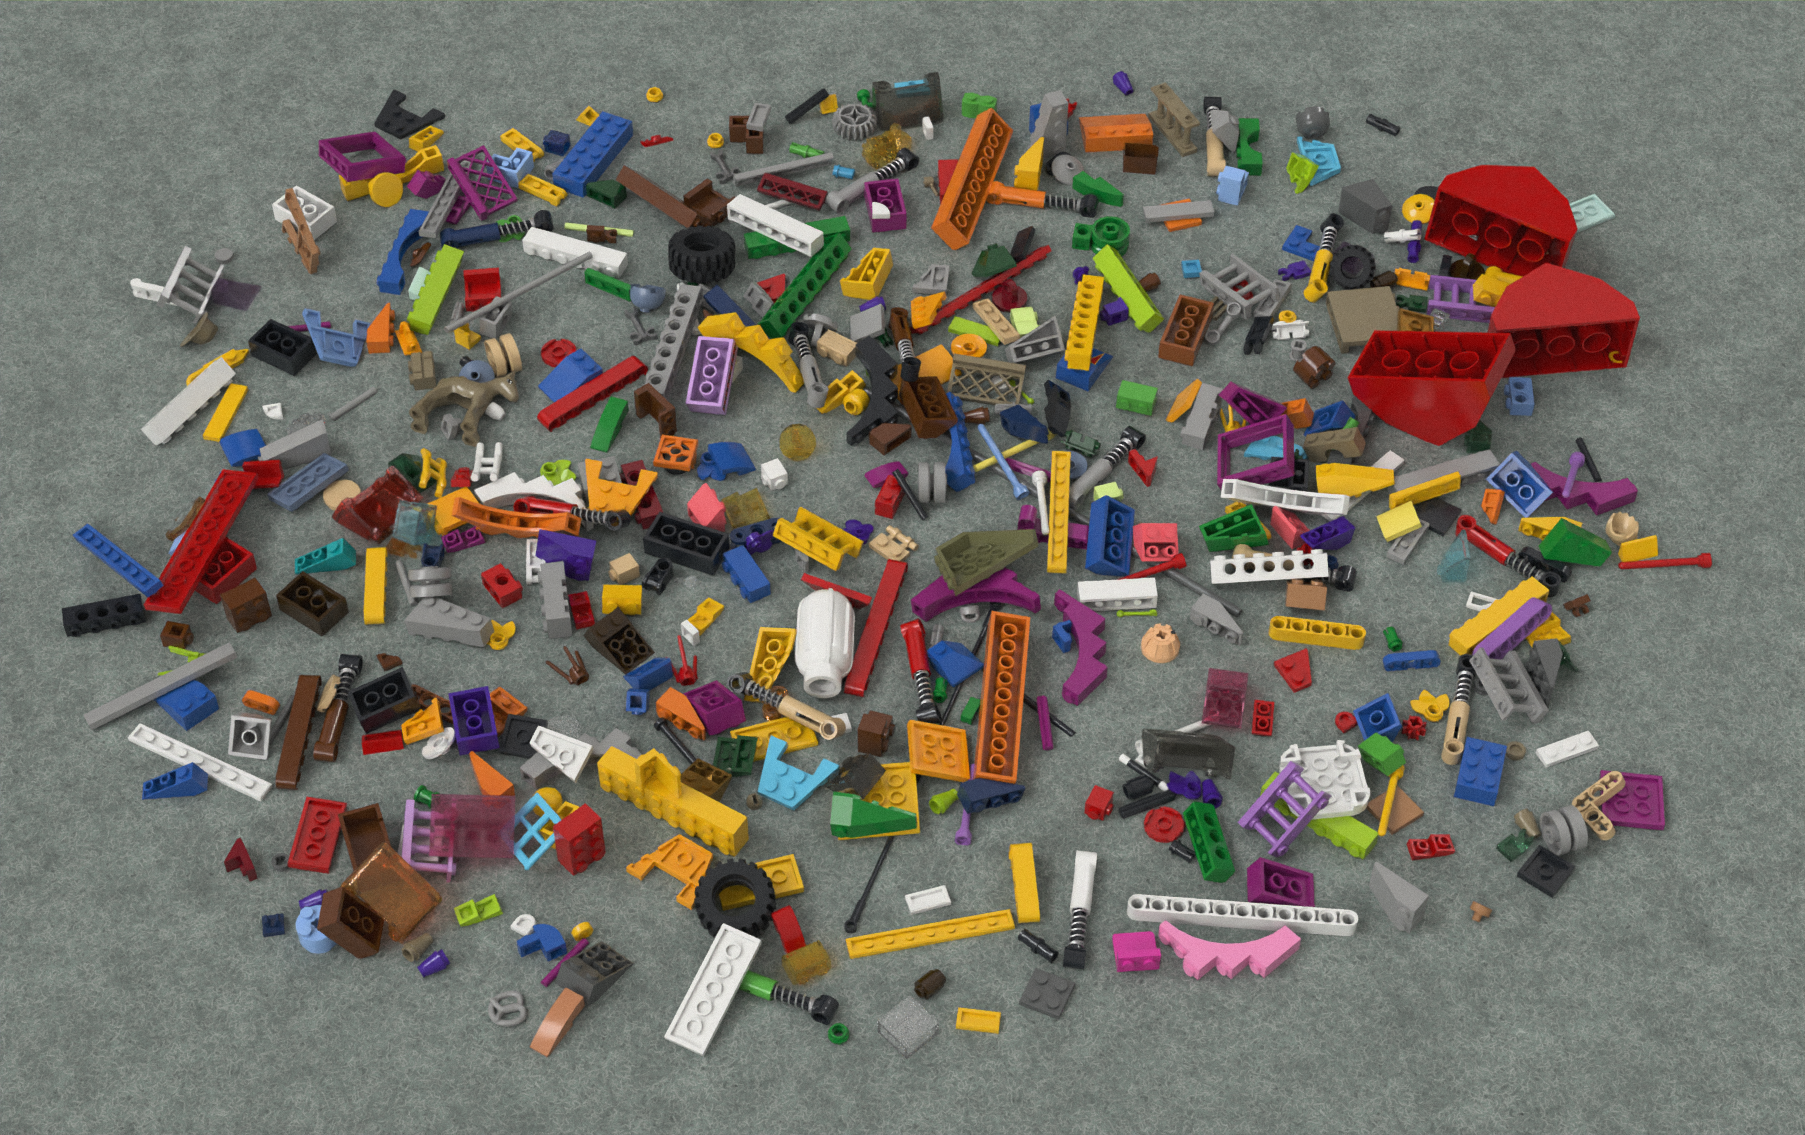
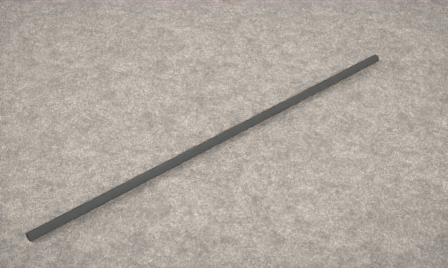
M866 386L863 390L871 399L872 389ZM896 403L891 404L898 411V416L912 423L906 409ZM944 432L937 437L940 441L950 447L952 446L950 435ZM969 447L975 462L980 463L988 459ZM995 463L987 467V469L1009 481L999 464ZM1015 475L1019 483L1026 485L1030 492L1029 494L1038 499L1037 487ZM1045 492L1046 504L1050 506V495ZM1069 507V518L1079 524L1089 526L1090 519ZM1132 544L1131 555L1140 559L1134 545ZM1145 562V563L1148 564V565H1150L1151 567H1153V566L1162 564L1163 562ZM1171 568L1161 572L1198 595L1205 594L1219 601L1226 611L1235 617L1242 613L1241 608L1177 570Z

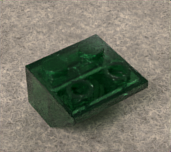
M402 453L388 462L390 477L414 498L437 483V480L430 476L426 488L419 487L423 471V458L418 455Z

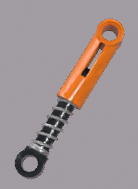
M998 181L992 182L986 199L989 204L996 205L1006 203L1044 209V206L1047 207L1049 205L1051 208L1056 206L1057 209L1062 207L1063 210L1065 208H1068V210L1074 209L1082 217L1088 216L1089 218L1096 216L1099 199L1092 194L1084 195L1083 198H1078L1077 200L1075 198L1069 199V197L1063 198V196L1060 198L1057 195L1053 197L1051 194L1046 196L1045 191L1005 186Z

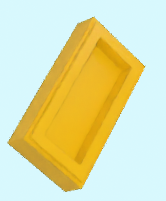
M958 1007L956 1029L999 1034L1001 1012Z

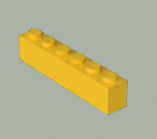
M1533 576L1526 581L1523 580L1514 590H1509L1500 600H1495L1486 610L1482 609L1476 617L1468 619L1459 629H1454L1449 635L1448 645L1460 656L1464 654L1472 655L1474 648L1529 599L1535 597L1547 602L1549 589Z

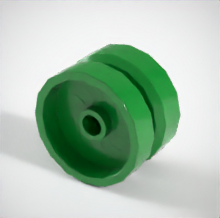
M1106 216L1096 220L1092 225L1091 249L1093 253L1097 254L1108 244L1116 249L1121 257L1125 255L1129 248L1130 227L1127 222L1113 216Z

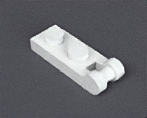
M138 278L132 279L130 282L132 289H134L133 295L135 297L158 302L164 289L163 286L141 282ZM172 290L171 293H173L175 297L179 298L178 291Z
M527 539V585L539 583L538 575H533V573L541 571L540 564L546 563L545 560L535 556L538 539Z

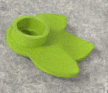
M557 460L555 463L546 462L540 469L541 476L544 475L554 486L571 478L573 480L577 478L568 469L571 465L569 460Z

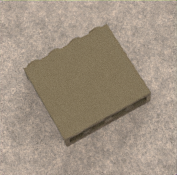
M1390 286L1327 292L1326 306L1341 354L1348 353L1350 346L1366 345L1374 330L1397 331L1399 306H1396L1395 294L1392 293Z

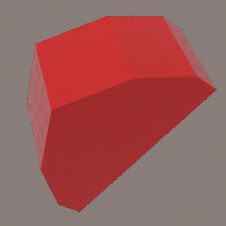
M1479 165L1446 175L1438 187L1424 240L1465 257L1468 253L1477 256V262L1489 267H1498L1502 272L1525 276L1545 263L1565 268L1578 228L1568 199L1535 167ZM1467 235H1476L1479 236V238L1477 239V241H1475L1473 238Z
M1545 263L1505 288L1491 314L1487 333H1511L1516 351L1502 378L1625 368L1628 364L1640 316L1633 301L1603 280ZM1612 351H1618V353L1613 355V358L1617 361H1622V363L1610 360L1609 354Z
M1374 330L1347 378L1353 395L1386 424L1423 441L1440 446L1476 427L1516 349L1511 333Z

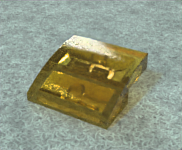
M757 488L742 495H739L737 491L721 499L733 528L771 519Z

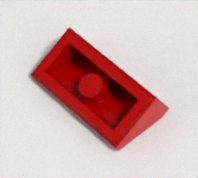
M402 730L362 735L363 755L404 749Z

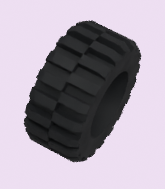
M711 226L688 227V229H682L679 233L676 232L669 240V269L676 277L689 283L709 284L725 279L735 268L734 239L726 231L712 228Z
M733 858L727 859V863L724 864L721 861L715 863L716 868L712 869L709 867L705 871L706 876L700 877L698 880L699 886L695 888L694 892L696 897L694 898L695 908L701 925L704 929H708V933L712 937L718 934L724 923L757 938L761 935V929L766 930L769 927L768 921H772L771 913L776 909L775 892L770 877H767L766 872L762 868L758 869L756 863L751 861L749 864H746V859L739 858L738 862H734ZM740 885L752 890L755 895V903L745 914L727 916L717 910L716 899L724 889Z

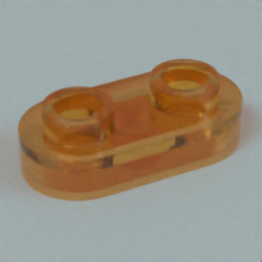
M783 686L771 688V692H776L779 696L782 694L783 698L788 695V690ZM764 702L762 707L764 719L767 721L780 719L782 714L778 712L776 707H771L770 704H765Z

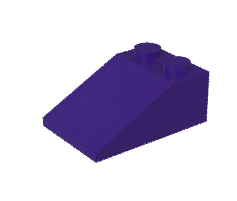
M539 529L535 556L545 560L546 563L563 561L567 577L578 581H589L596 541Z

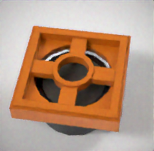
M662 435L653 465L655 467H662L673 475H680L691 469L694 470V464H696L698 440Z

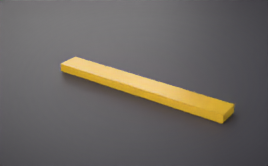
M1052 451L1047 573H1066L1071 458V452Z
M1007 909L847 938L846 945L850 959L1013 930L1015 925L1011 911Z

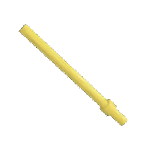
M1048 429L1049 434L1047 435L1049 441L1053 439L1055 435L1052 434ZM1027 440L1001 453L1006 459L1040 442ZM993 456L973 465L975 472H978L998 461Z

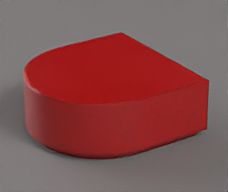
M1340 712L1335 717V725L1343 733L1358 725L1355 716L1349 712Z

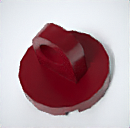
M1008 279L1002 283V286L994 290L992 303L999 311L1010 313L1011 309L1026 306L1027 294L1012 279Z

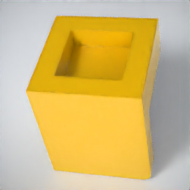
M469 323L454 330L456 343L469 350L481 340L479 334L470 330Z

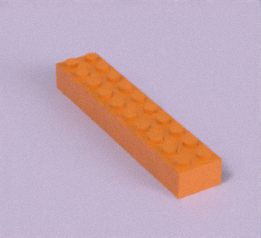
M993 108L977 115L931 227L952 250H957L969 244L991 184L994 181L1013 133V129Z
M997 611L991 612L987 628L973 779L982 778L1016 784L1030 617Z

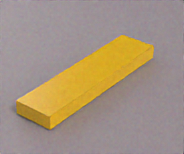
M230 383L203 434V439L220 442L246 396L248 386Z
M1457 471L1389 494V508L1391 510L1410 501L1414 505L1459 490L1461 475Z

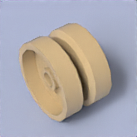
M510 333L501 335L499 342L495 338L484 341L487 359L496 378L506 376L507 369L515 373L522 371L520 354L515 340Z

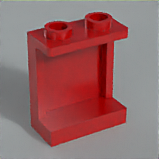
M499 267L463 270L466 312H474L486 306L496 296L501 298Z

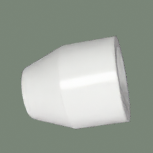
M492 402L485 412L492 419L499 421L506 416L502 407L495 402Z

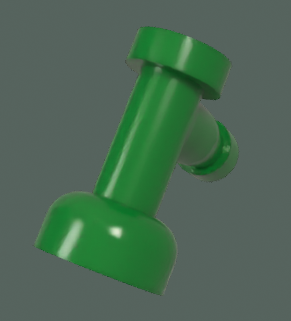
M862 89L857 92V99L862 102L863 106L868 105L872 109H883L882 102H868L870 99V92L868 90Z

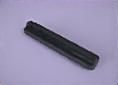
M822 88L785 116L788 123L792 124L829 97L826 89Z
M1168 789L1119 807V815L1123 819L1174 801L1176 795Z

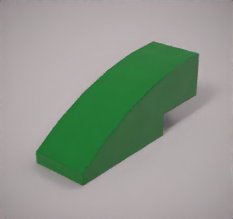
M1084 171L1073 177L1072 188L1080 194H1092L1101 203L1117 207L1123 206L1124 194L1103 178L1093 179Z
M610 397L598 422L590 448L606 453L609 451L629 411L627 400Z

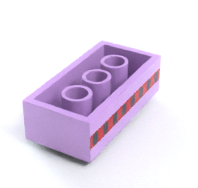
M698 336L686 405L691 412L726 415L738 351L734 339Z

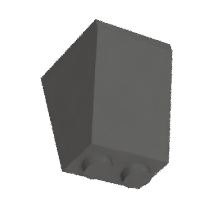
M1374 179L1342 187L1338 209L1341 215L1372 234L1383 233L1388 230L1392 204Z

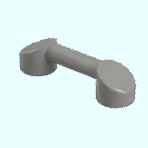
M1231 302L1227 305V317L1217 330H1209L1206 333L1207 343L1211 345L1218 344L1221 339L1220 336L1229 324L1240 317L1241 306L1238 303Z

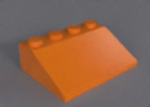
M1146 114L1079 117L1085 153L1125 150V143L1153 144L1152 126Z

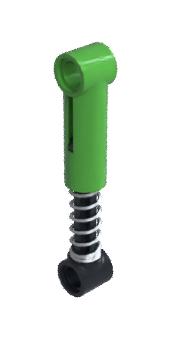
M750 970L747 971L739 987V990L772 1001L774 998L775 1001L781 1000L782 1003L787 1002L789 1006L795 1005L796 1008L800 1007L803 1011L807 1010L811 1013L813 1020L825 1025L831 1023L839 1007L838 1001L829 995H821L818 998H813L812 996L810 998L806 994H799V991L796 993L793 989L788 990L786 986L780 987L777 980Z

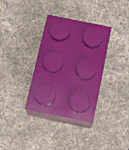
M898 178L864 182V198L872 233L906 229L907 213ZM872 202L885 205L889 209L890 218L872 219Z

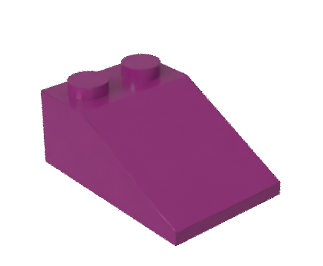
M717 680L683 693L688 698L705 727V731L709 735L720 734L723 730L737 727L740 723L746 721L741 699Z
M1262 857L1258 858L1247 868L1248 902L1315 907L1312 873Z

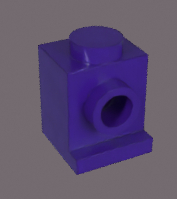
M1119 297L1117 301L1103 305V310L1099 312L1101 320L1110 326L1128 320L1129 308L1122 298Z

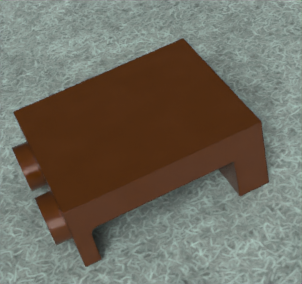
M708 178L683 195L684 202L714 221L712 226L725 220L728 216L727 204L736 198L733 196L731 199H728L713 190L712 181Z
M650 383L634 391L636 415L642 419L650 414L659 423L660 439L662 435L673 436L677 432L675 407Z

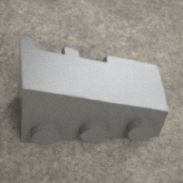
M1056 316L1005 348L1008 362L1020 364L1062 353L1065 348Z
M1202 383L1191 414L1187 417L1186 427L1183 426L1181 430L1182 444L1200 450L1204 449L1221 412L1222 398L1218 394L1223 388Z

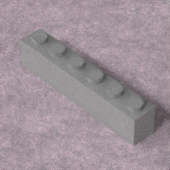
M1490 449L1479 451L1472 455L1462 456L1455 460L1445 461L1438 465L1394 476L1395 484L1388 486L1387 490L1392 494L1457 471L1461 475L1460 487L1486 480L1500 464Z

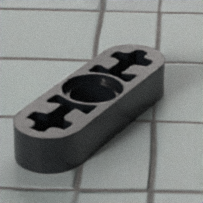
M1523 547L1518 554L1521 560L1525 559L1526 563L1530 562V566H1535L1537 570L1540 569L1545 573H1557L1563 583L1572 575V571L1567 565L1557 560L1544 559L1541 552L1531 547Z

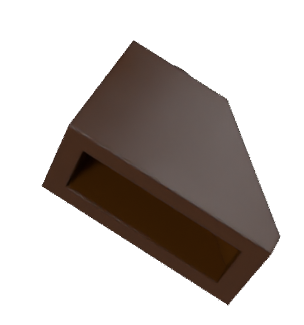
M883 423L869 432V444L885 456L911 438L912 426L909 424Z

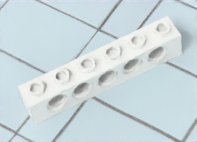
M1323 549L1311 550L1309 554H1303V550L1292 551V555H1284V552H1272V556H1265L1264 553H1254L1253 557L1246 558L1245 554L1233 555L1234 558L1226 559V555L1214 556V560H1210L1212 584L1329 577L1327 552L1323 553ZM1307 558L1312 559L1314 563L1310 569H1305L1302 566V562ZM1292 560L1294 562L1293 569L1285 570L1283 568L1284 561ZM1266 561H1272L1275 564V568L1270 572L1263 568ZM1248 562L1255 564V570L1251 573L1244 570V565ZM1229 563L1236 566V571L1233 574H1228L1225 571V566Z

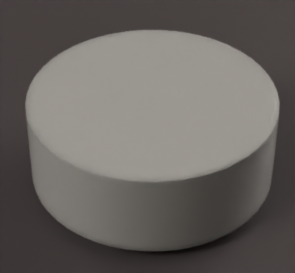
M228 248L219 249L215 253L216 261L220 264L230 263L233 260L232 251Z

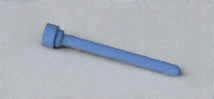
M979 424L978 430L1014 487V496L1017 500L1027 497L1030 493L1026 485L1019 483L983 424Z

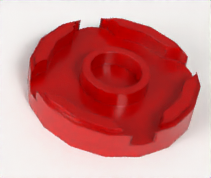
M556 339L550 340L541 349L542 361L546 365L557 367L566 356L576 351V346L566 339H561V341H556Z
M1166 806L1150 810L1144 819L1145 832L1157 842H1173L1180 838L1185 828L1182 815L1175 809Z

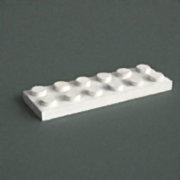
M724 923L722 924L664 1036L666 1040L704 1057L762 944L760 939Z

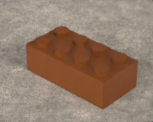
M1180 294L1161 338L1158 358L1193 366L1212 320L1214 303Z

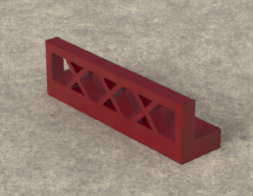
M764 173L757 188L759 193L818 211L825 204V199L828 195V192L768 173ZM764 185H765V186L771 187V189H768V190H767V189H764L763 187H764ZM778 190H781V191H784V192H787V193H786V194H780ZM794 195L801 196L803 198L797 199L794 197ZM810 200H814L819 203L818 205L811 203Z

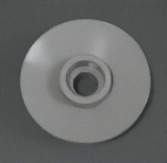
M1070 155L1056 157L1051 165L1054 177L1066 185H1073V177L1084 171L1080 161Z

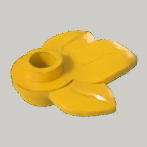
M491 620L494 633L491 634L487 644L494 650L504 649L509 643L508 639L515 634V624L511 621L502 626L496 621Z
M1426 690L1421 692L1419 700L1410 701L1412 709L1416 713L1422 714L1431 722L1441 720L1443 712L1449 708L1450 704L1447 694L1435 698Z

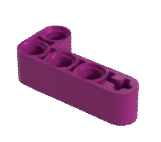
M1023 505L1020 510L1017 530L1035 529L1038 543H1048L1049 533L1047 535L1042 534L1041 522L1037 518L1038 511L1036 507ZM1068 523L1067 547L1087 550L1089 526Z

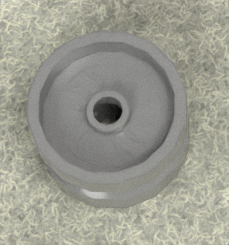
M918 462V499L920 503H929L930 491H933L935 503H945L947 491L945 462H935L933 474H930L928 462Z
M428 566L408 570L410 581H421V584L409 587L410 597L453 594L452 584L440 583V580L451 578V567L438 568V566Z
M1568 805L1559 808L1558 811L1551 810L1542 813L1540 817L1541 833L1552 853L1560 856L1567 854L1570 850L1577 851L1587 846L1588 834L1585 821L1575 806Z

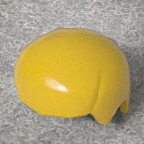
M544 787L535 791V794L539 793L555 812L562 806V795L555 788ZM538 805L533 808L534 813L542 817L545 814Z

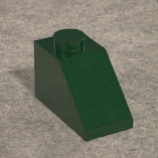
M612 179L586 184L588 197L613 209L627 198L626 187Z

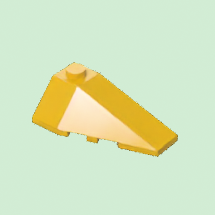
M1340 463L1316 465L1318 493L1355 496L1357 498L1361 496L1362 492L1368 490L1374 492L1395 484L1394 470Z
M760 627L750 669V675L756 684L759 683L761 687L765 686L767 690L771 689L793 649L796 629ZM746 694L744 696V701L761 702L759 698L754 699L753 695L748 696Z

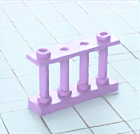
M406 799L400 880H408L409 872L417 870L447 873L446 882H450L451 875L456 874V863H453L455 824L459 823V812H456V803H452L451 813L418 811L417 808H414L415 800ZM417 819L450 821L449 830L417 828L416 825H413V821H417ZM416 836L449 838L448 847L416 845V843L412 842V838H416ZM415 853L448 855L447 864L414 862V860L410 859L411 855H415Z

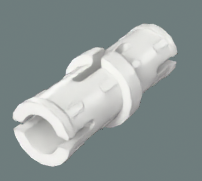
M1401 229L1396 232H1385L1384 238L1389 237L1385 239L1386 243L1399 241L1405 243L1409 240H1420L1421 234H1416L1421 233L1420 229Z

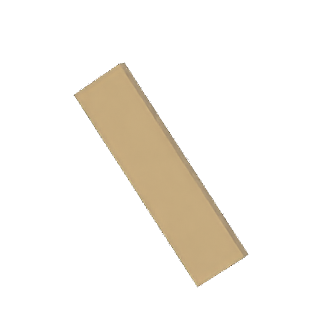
M989 298L973 303V309L1004 345L1020 339V334Z

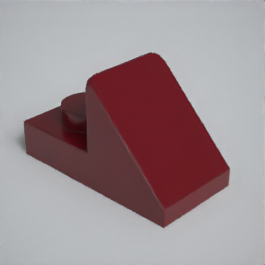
M240 837L235 841L224 861L227 872L240 868L242 876L247 875L249 881L258 879Z

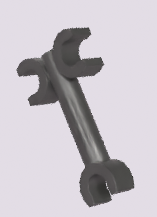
M718 149V155L713 154L711 151L710 158L715 160L722 172L716 173V178H721L719 179V184H725L727 181L733 180L735 173L739 172V168L734 167L730 172L723 160V151Z
M633 307V313H629L626 309L625 317L631 319L637 331L630 333V339L637 338L633 340V344L639 345L643 341L656 340L657 333L650 334L654 332V327H649L644 331L637 317L638 309Z

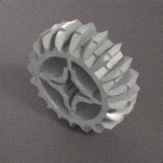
M855 102L854 104L847 103V106L842 105L841 108H837L832 119L833 129L837 132V136L841 135L842 139L847 136L848 141L851 138H854L855 141L857 138L862 140L863 136L868 138L869 134L873 135V132L876 131L878 124L876 112L873 111L872 107H868V105L863 106L862 103L855 104Z

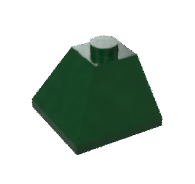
M994 243L988 245V249L982 250L973 268L972 275L975 277H988L1017 265L1004 245Z

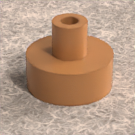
M1475 901L1470 906V909L1475 911L1472 919L1479 923L1483 915L1489 918L1492 912L1490 908Z

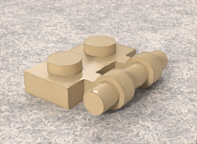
M890 525L886 528V532L890 535L886 536L881 533L869 543V547L885 559L904 561L910 556V552L907 551L908 548L916 551L919 547L914 542V539L909 536L906 537L902 534L901 530ZM895 540H899L900 542H902V544H897Z

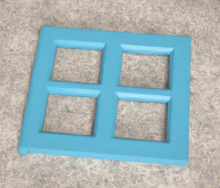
M536 793L497 833L524 865L525 870H529L555 843L554 833L545 841L538 831L550 819L554 824L562 820L539 793ZM538 805L545 814L532 826L525 816ZM522 822L528 831L515 843L509 836V833ZM534 836L541 846L528 858L521 849Z

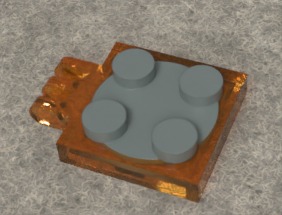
M199 496L194 501L191 499L185 507H181L176 514L178 517L168 527L166 538L173 541L186 531L206 500Z

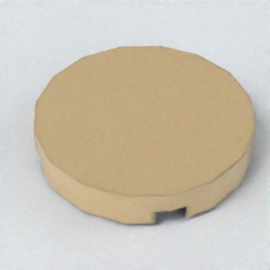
M337 480L325 488L323 492L324 503L331 510H350L351 507L359 504L361 490L358 484L353 481Z
M334 674L330 677L318 700L317 711L324 713L330 706L337 692V689L334 688L335 684H340V677Z

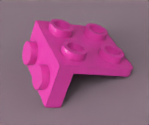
M1153 932L1118 933L1112 936L1117 972L1159 969L1161 952L1160 948H1156Z

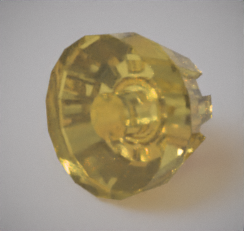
M884 135L869 137L866 139L867 142L862 145V157L875 169H882L883 166L891 163L896 158V143L893 139Z

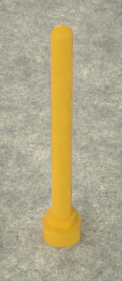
M1403 765L1389 775L1390 780L1378 828L1379 836H1385L1397 782L1403 777L1405 770Z

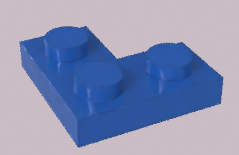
M1296 225L1283 244L1282 250L1314 261L1320 246L1307 242L1312 235V230Z

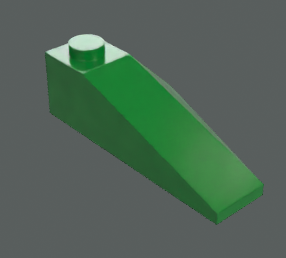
M833 792L830 821L833 836L855 838L917 829L916 813L893 806L885 808L874 800L871 803L860 800L861 796L855 794Z

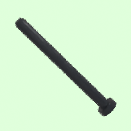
M664 717L659 718L654 723V728L657 731L661 730L690 764L695 762L697 759L667 726L668 721Z

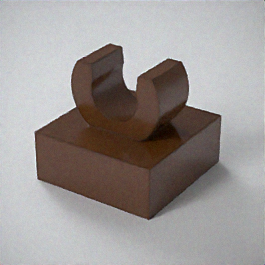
M1588 594L1563 605L1567 611L1573 609L1572 614L1575 617L1581 616L1579 609L1584 614L1589 613V608L1585 603L1591 600Z

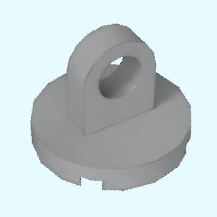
M805 314L802 320L810 329L814 330L810 346L816 348L817 341L820 339L822 332H826L828 329L837 332L838 323L836 321L832 323V319L824 315L811 314L809 316Z

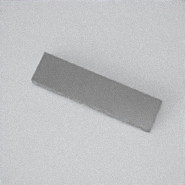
M1211 200L1145 206L1143 207V214L1146 223L1213 217L1214 209Z

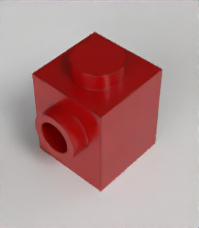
M1095 785L1085 803L1084 814H1087L1091 819H1100L1102 821L1106 815L1110 816L1114 804H1112L1114 792Z

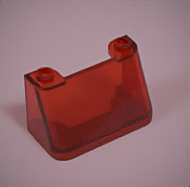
M393 465L386 469L384 477L377 478L374 484L354 498L347 497L340 502L332 515L336 523L368 541H376L382 536L383 531L398 521L397 513L421 507L420 502L424 497Z

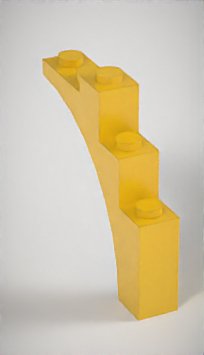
M736 312L707 316L697 327L704 337L734 339L738 348L752 354L772 369L791 392H797L804 384L802 374L790 356L793 351L784 337L769 339L760 325L745 327Z

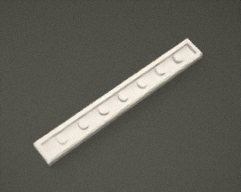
M139 724L128 737L129 741L183 766L194 762L208 773L209 778L260 802L273 787L267 781L143 724Z

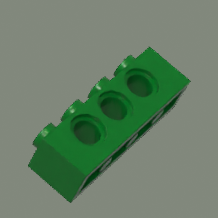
M1193 801L1183 812V816L1203 878L1206 881L1226 882L1235 873V869L1214 805Z

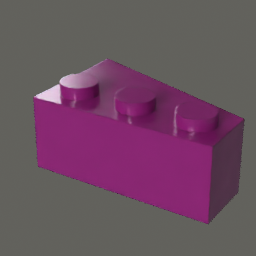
M1231 381L1218 394L1249 425L1278 417L1287 409L1280 402Z

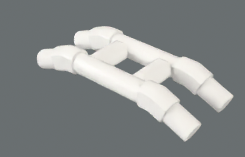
M498 442L495 444L494 458H484V444L477 443L474 470L471 475L472 481H478L480 476L485 474H491V481L499 479L503 454L502 443ZM482 465H493V467H482Z

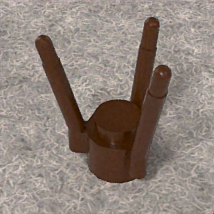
M566 646L563 647L573 665L569 670V676L550 661H546V664L564 677L570 685L575 683L578 686L589 679V674L577 650L575 655L579 665Z

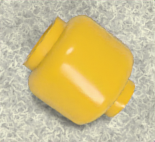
M859 388L852 390L843 399L845 410L852 415H860L867 409L870 403L869 395Z

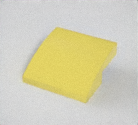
M1412 501L1376 516L1387 542L1422 527Z

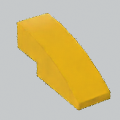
M853 370L841 380L836 378L827 386L828 394L825 405L816 409L821 414H824L842 405L843 399L848 393L854 389L859 388L863 390L866 387L864 380Z

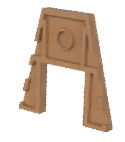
M293 188L286 189L285 202L298 225V235L289 219L282 222V232L288 233L289 237L287 240L290 244L293 243L297 255H301V261L310 274L316 273L317 266L319 265L320 249L314 242L313 235L309 230Z

